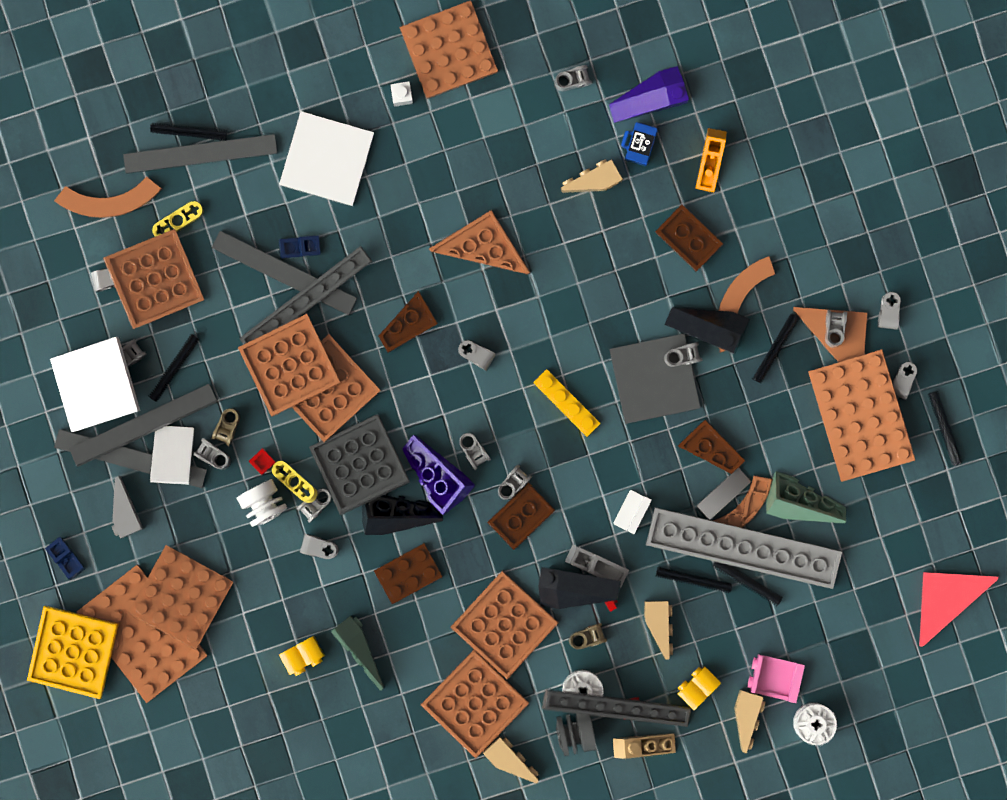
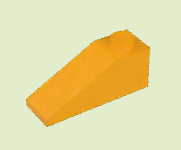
M708 128L696 189L710 192L715 191L726 143V131Z

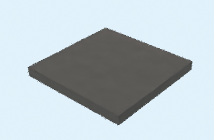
M685 333L609 349L625 424L700 409L691 364L670 367L664 361V356L669 350L687 345ZM670 353V362L677 363L678 355Z
M378 414L331 436L325 442L320 441L309 447L340 515L410 483Z

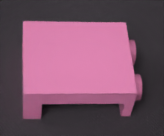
M758 654L757 658H753L751 669H754L753 677H749L747 688H750L749 692L796 703L805 665Z

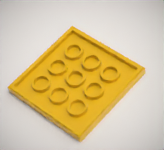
M46 605L43 606L27 681L101 699L119 624Z

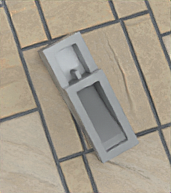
M738 467L696 506L710 520L751 481Z
M574 544L565 562L597 577L621 581L620 587H622L629 572L628 569Z

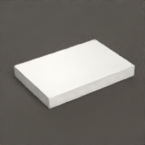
M165 426L155 431L150 482L189 485L194 428Z

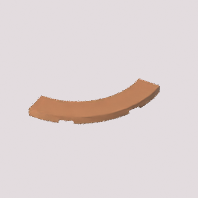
M145 177L140 184L124 194L110 198H93L81 195L65 186L54 201L71 212L80 215L109 218L121 216L140 208L151 201L162 188L148 177Z
M769 256L753 263L735 278L724 294L719 311H729L738 314L739 308L750 290L762 280L775 275Z
M753 476L750 488L742 502L727 515L713 521L741 528L744 527L762 507L770 491L773 479Z

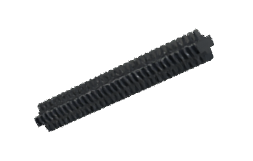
M156 123L150 124V133L227 140V130L225 132L222 129L221 131L220 129L219 131H215V129L213 131V129L209 128L208 130L207 128L206 130L203 127L202 129L201 127L200 129L199 127L194 129V127L189 128L188 126L187 128V126L182 127V125L181 127L180 125L175 127V125L170 126L169 124L168 126V124L163 125V123L162 125L161 123L159 125L158 123L157 125Z
M790 314L776 337L777 339H775L772 347H770L754 374L755 376L752 378L754 381L760 384L763 382L762 379L763 377L765 378L766 371L770 369L771 363H774L776 355H779L778 353L782 349L781 346L783 347L784 343H786L785 340L786 338L788 339L789 332H792L794 324H797L798 316Z
M190 334L189 338H187L188 340L183 344L184 346L179 350L180 352L176 354V358L172 360V364L168 366V370L164 372V376L160 378V382L156 384V388L152 389V394L148 395L155 402L162 396V392L166 390V386L170 384V380L174 378L173 376L178 372V368L182 366V362L186 361L185 358L190 355V352L198 343L199 338L195 335Z
M935 391L928 394L930 395L929 400L933 404L932 409L936 413L935 418L939 422V429H942L940 431H942L941 434L944 436L942 438H945L943 441H945L944 443L948 447L947 452L951 456L950 461H952V465L956 466L962 464V459H960L959 450H957V445L953 441L955 439L952 436L953 434H951L952 432H950L951 427L948 425L944 407H941L943 406L941 400H939L941 398H938L940 397L939 393Z
M714 561L712 566H715L714 569L721 570V573L723 571V574L729 575V578L735 579L741 585L744 583L743 586L745 588L747 587L748 589L750 587L749 590L756 591L755 594L762 595V598L764 596V599H768V602L770 600V603L776 604V607L782 601V596L780 597L779 594L774 593V591L772 592V590L764 587V585L756 582V580L748 575L741 573V571L739 572L733 566Z
M657 567L655 577L658 575V577H665L667 580L672 579L673 581L674 579L676 582L679 580L681 583L686 582L687 584L688 582L690 585L693 583V586L694 584L695 586L700 585L702 588L707 587L708 589L709 587L712 590L714 588L716 591L719 589L721 592L726 591L727 593L728 591V594L729 592L731 594V583L700 576L696 577V575Z

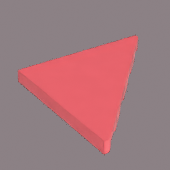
M923 572L919 646L923 647L994 584L998 577Z

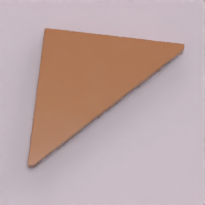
M492 210L429 248L430 252L524 274L530 273Z
M793 307V311L838 363L864 355L867 313L845 311L847 312V323L844 341L838 347L832 348L825 342L827 310ZM831 310V312H836V313H843V312H844V311H839V310ZM833 333L830 335V340L833 343H838L839 336Z

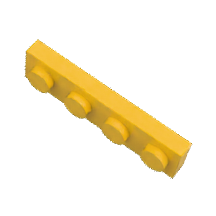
M547 369L533 382L586 437L601 424Z

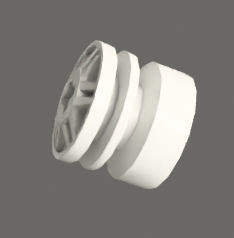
M272 479L237 497L242 509L252 508V511L246 515L247 518L256 515L257 518L250 522L252 527L273 520L287 509L286 504L278 507L276 505L283 500L282 497L272 498V495L278 491Z
M574 671L563 682L562 691L580 693V687H587L586 691L588 694L603 696L602 683L591 671Z
M807 703L796 711L793 718V727L796 734L805 742L812 745H822L834 736L837 729V721L834 714L826 706L819 703ZM816 719H818V722L821 725L820 727L817 726L816 729H814L811 723L815 722Z

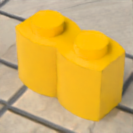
M315 636L279 654L289 674L294 673L295 676L306 671L304 667L311 664L314 667L323 662L321 658L325 656Z
M705 666L702 669L698 667L691 674L693 678L689 682L685 680L678 687L680 691L677 694L693 710L721 684Z

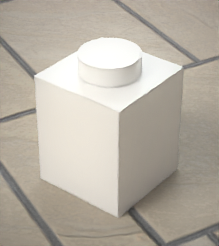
M410 82L390 84L394 106L413 104Z

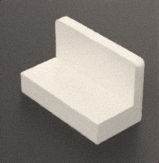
M630 490L614 521V525L635 534L651 499Z

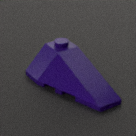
M678 66L657 72L610 103L609 107L613 122L617 123L688 103L689 99Z
M413 435L402 450L412 469H415L420 479L418 480L428 494L429 502L442 515L463 501L475 486L463 472L416 435Z

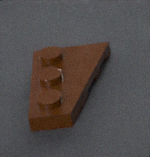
M419 291L378 336L388 353L437 325Z
M706 419L678 445V447L730 474L745 462V459Z

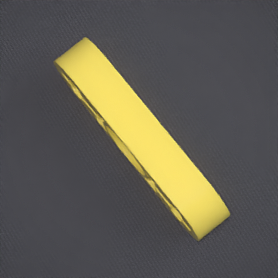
M189 202L154 224L152 229L154 236L161 235L157 234L159 231L158 227H166L167 224L165 222L168 220L169 224L178 232L199 219L203 214V208L198 202ZM191 206H194L195 208L199 207V209L197 210L198 214L194 215L192 213L188 215L190 220L187 221V218L182 213V211L185 210V213L187 214L191 211ZM176 215H180L183 218V223L180 226H175L172 222L173 217ZM167 228L164 232L166 233L171 230L170 228Z
M278 461L273 465V475L298 498L306 503L315 501L317 490L284 461ZM280 467H282L283 470H284L286 473H288L287 476H285L284 474L280 473V470H279ZM298 477V485L292 487L290 484L292 478ZM302 488L309 491V497L301 490Z

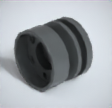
M576 713V722H572L569 714H567L566 724H563L561 716L556 717L558 742L564 756H569L568 747L570 746L573 747L574 754H577V745L581 744L584 752L597 750L590 715Z

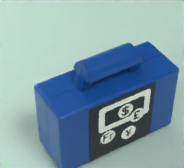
M636 122L633 131H625L621 147L627 150L625 160L647 166L658 128ZM631 135L629 146L625 145L627 137Z

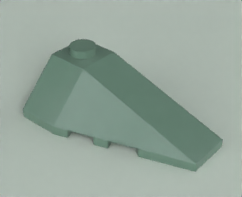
M777 471L774 473L771 488L766 499L767 514L782 519L845 524V506L827 496L821 497L813 492L814 489L812 487L806 488L798 483L799 480Z
M350 616L331 632L346 651L352 653V657L357 664L364 668L365 673L381 691L384 685L364 631L361 628L363 624L357 617L353 618Z

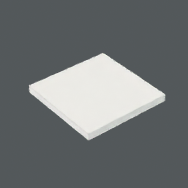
M300 112L279 185L353 206L374 132Z
M114 337L50 359L71 432L140 411L119 337Z

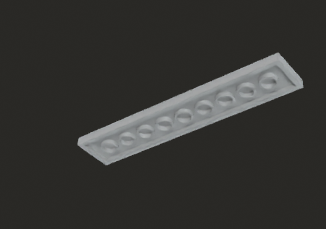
M656 507L654 508L646 541L647 546L830 589L834 587L842 551Z

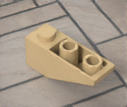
M604 159L596 164L597 168L591 171L588 168L579 173L581 177L575 180L570 178L563 182L564 186L561 187V191L563 193L606 191L622 182L623 179L613 161L609 160L607 162Z
M644 601L645 622L662 655L666 660H669V655H673V644H669V636L673 635L672 624H669V617H672V605H668V601Z
M740 690L734 710L741 751L747 753V750H751L754 739L751 737L753 731L758 729L760 720H757L759 712H763L765 702L762 696Z
M671 733L613 738L614 758L627 759L676 753L675 735Z
M499 737L483 751V754L496 768L534 783L539 781L537 778L538 772L532 766L530 768L527 767L524 763L526 759L520 752L515 753L511 749L513 745L506 737L504 739Z

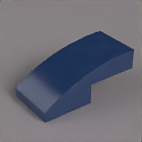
M319 235L279 239L280 259L320 255Z
M61 537L45 548L70 581L86 569Z

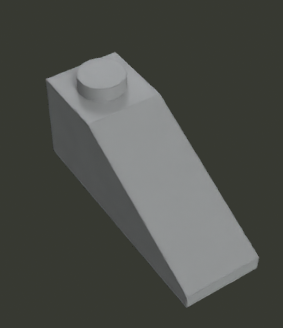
M117 476L115 477L112 519L114 525H112V529L116 536L119 535L120 538H124L142 530L143 526L122 477Z

